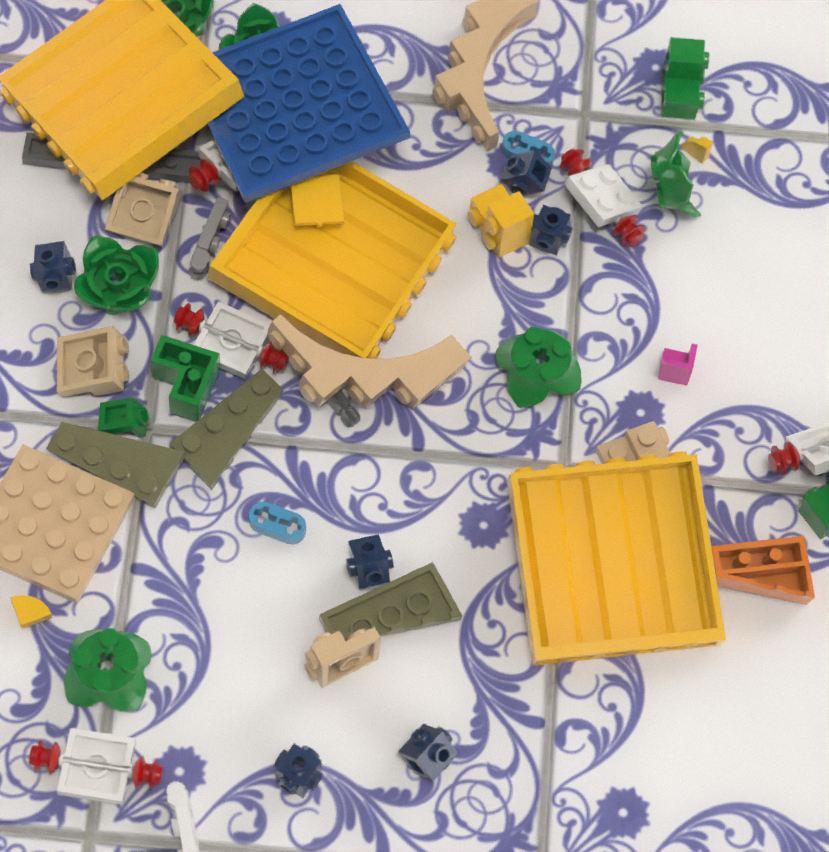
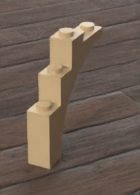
M478 0L467 5L463 19V26L467 33L450 41L448 60L452 68L435 76L432 93L436 102L439 105L442 104L448 113L457 109L461 120L467 121L471 127L472 135L476 142L482 143L487 152L497 147L499 130L490 115L484 95L485 70L493 53L502 41L516 28L536 17L539 0Z
M281 314L271 322L267 331L272 344L278 349L282 348L289 356V362L298 372L302 371L304 373L298 384L300 392L308 402H314L317 407H320L346 386L351 399L358 404L361 403L366 409L393 387L398 400L404 405L408 404L413 410L461 371L472 358L453 335L448 336L433 347L412 355L390 359H376L342 354L322 346L299 332Z

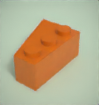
M805 536L711 546L718 587L807 605L815 598Z

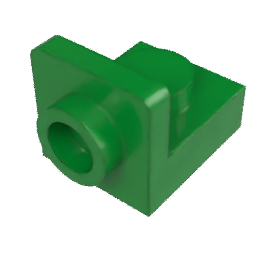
M133 397L100 403L98 431L110 434L131 431L138 437L146 436L149 414L147 409Z

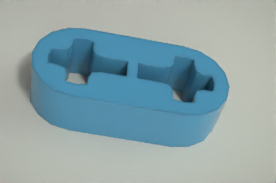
M510 131L503 137L501 150L506 158L512 155L536 151L539 155L541 153L545 154L546 157L543 159L551 167L553 166L555 150L549 143L520 131ZM515 142L520 144L515 149L510 147Z
M258 502L249 511L250 527L259 534L291 545L298 544L306 535V521L298 513L268 502ZM263 512L268 513V519H265L263 523H259L258 516H261ZM292 523L297 524V530H294L292 534H288L287 527H290Z

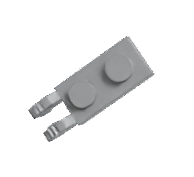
M217 197L190 260L189 276L194 281L204 279L208 273L211 260L209 253H216L221 237L217 236L220 228L226 229L231 217V213L227 211L229 200Z

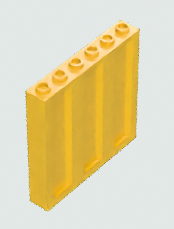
M105 0L0 75V84L2 86L0 94L9 105L14 103L17 106L15 110L25 123L30 121L33 124L31 128L40 140L46 138L49 141L47 145L51 152L57 158L62 156L65 159L63 163L73 176L78 174L81 177L80 182L89 194L95 192L102 201L245 97L238 78L161 0Z
M353 161L318 174H339L344 224H325L322 227H317L316 225L295 226L290 186L258 198L209 265L208 279L274 319L281 314L299 332L318 344L342 354L361 358L377 359L381 352L379 345L383 339L387 342L390 340L397 327L394 325L398 317L403 319L412 305L409 302L414 294L420 295L427 283V280L424 278L428 272L434 274L442 261V258L439 257L443 250L448 252L457 238L454 235L456 222Z
M686 451L670 453L665 458H657L654 454H648L638 457V460L626 461L625 458L619 457L609 459L605 464H595V461H582L577 463L576 467L564 468V464H551L546 466L545 470L533 471L532 467H521L515 469L514 473H510L507 485L532 666L720 646L726 640L697 454L687 455Z

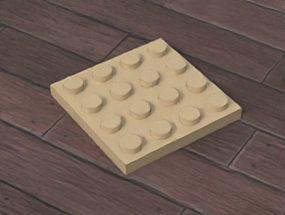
M22 444L0 483V570L78 604L135 500L134 493Z

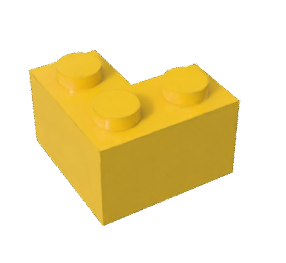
M500 184L471 197L468 211L469 220L474 227L478 226L483 234L482 237L486 247L489 250L493 249L498 258L529 244L534 213L520 191L509 195L504 186Z

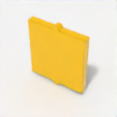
M339 174L315 175L290 185L295 226L316 225L317 227H322L325 224H344Z

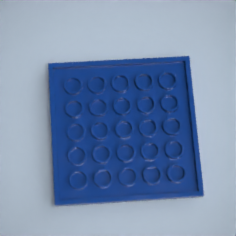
M341 4L212 52L238 78L245 96L206 124L245 203L411 138L407 124Z

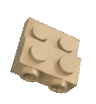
M140 173L116 190L105 230L164 247L171 220L174 221L182 192L176 188L177 184L172 181L160 179L159 183L148 180V175Z
M114 326L57 337V393L61 397L86 392L100 396L124 391V382L129 380V370L124 363V354L129 352L127 338Z
M655 421L627 430L623 437L598 445L596 453L601 464L607 463L609 459L619 457L625 458L626 461L638 460V457L648 454H654L657 458H665L670 454L667 447L669 438L664 427L658 428Z
M375 627L367 631L365 629L357 630L348 637L347 641H345L340 630L333 634H330V632L321 634L314 639L313 644L310 645V650L304 653L307 663L304 664L306 672L312 681L317 679L321 688L377 661L381 637Z

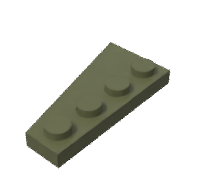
M263 369L259 370L172 441L170 448L184 451L186 456L183 462L213 490L218 483L219 477L234 461L238 451L242 446L246 445L251 438L252 432L258 424L262 423L282 396L283 389Z
M61 422L46 448L52 454L82 470L134 493L135 498L154 508L158 505L186 456L184 451Z
M432 562L319 614V620L326 632L333 634L340 630L345 641H347L352 633L360 629L367 631L375 627L380 636L459 621L462 620V614Z

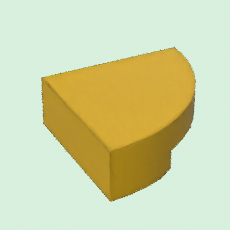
M689 136L681 144L680 148L703 164L709 158L713 142L705 137L697 139L694 136Z
M26 595L10 597L22 629L52 618L49 608L39 599Z

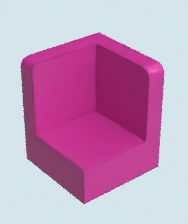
M692 343L689 353L664 348L658 380L687 386L693 371L698 344Z

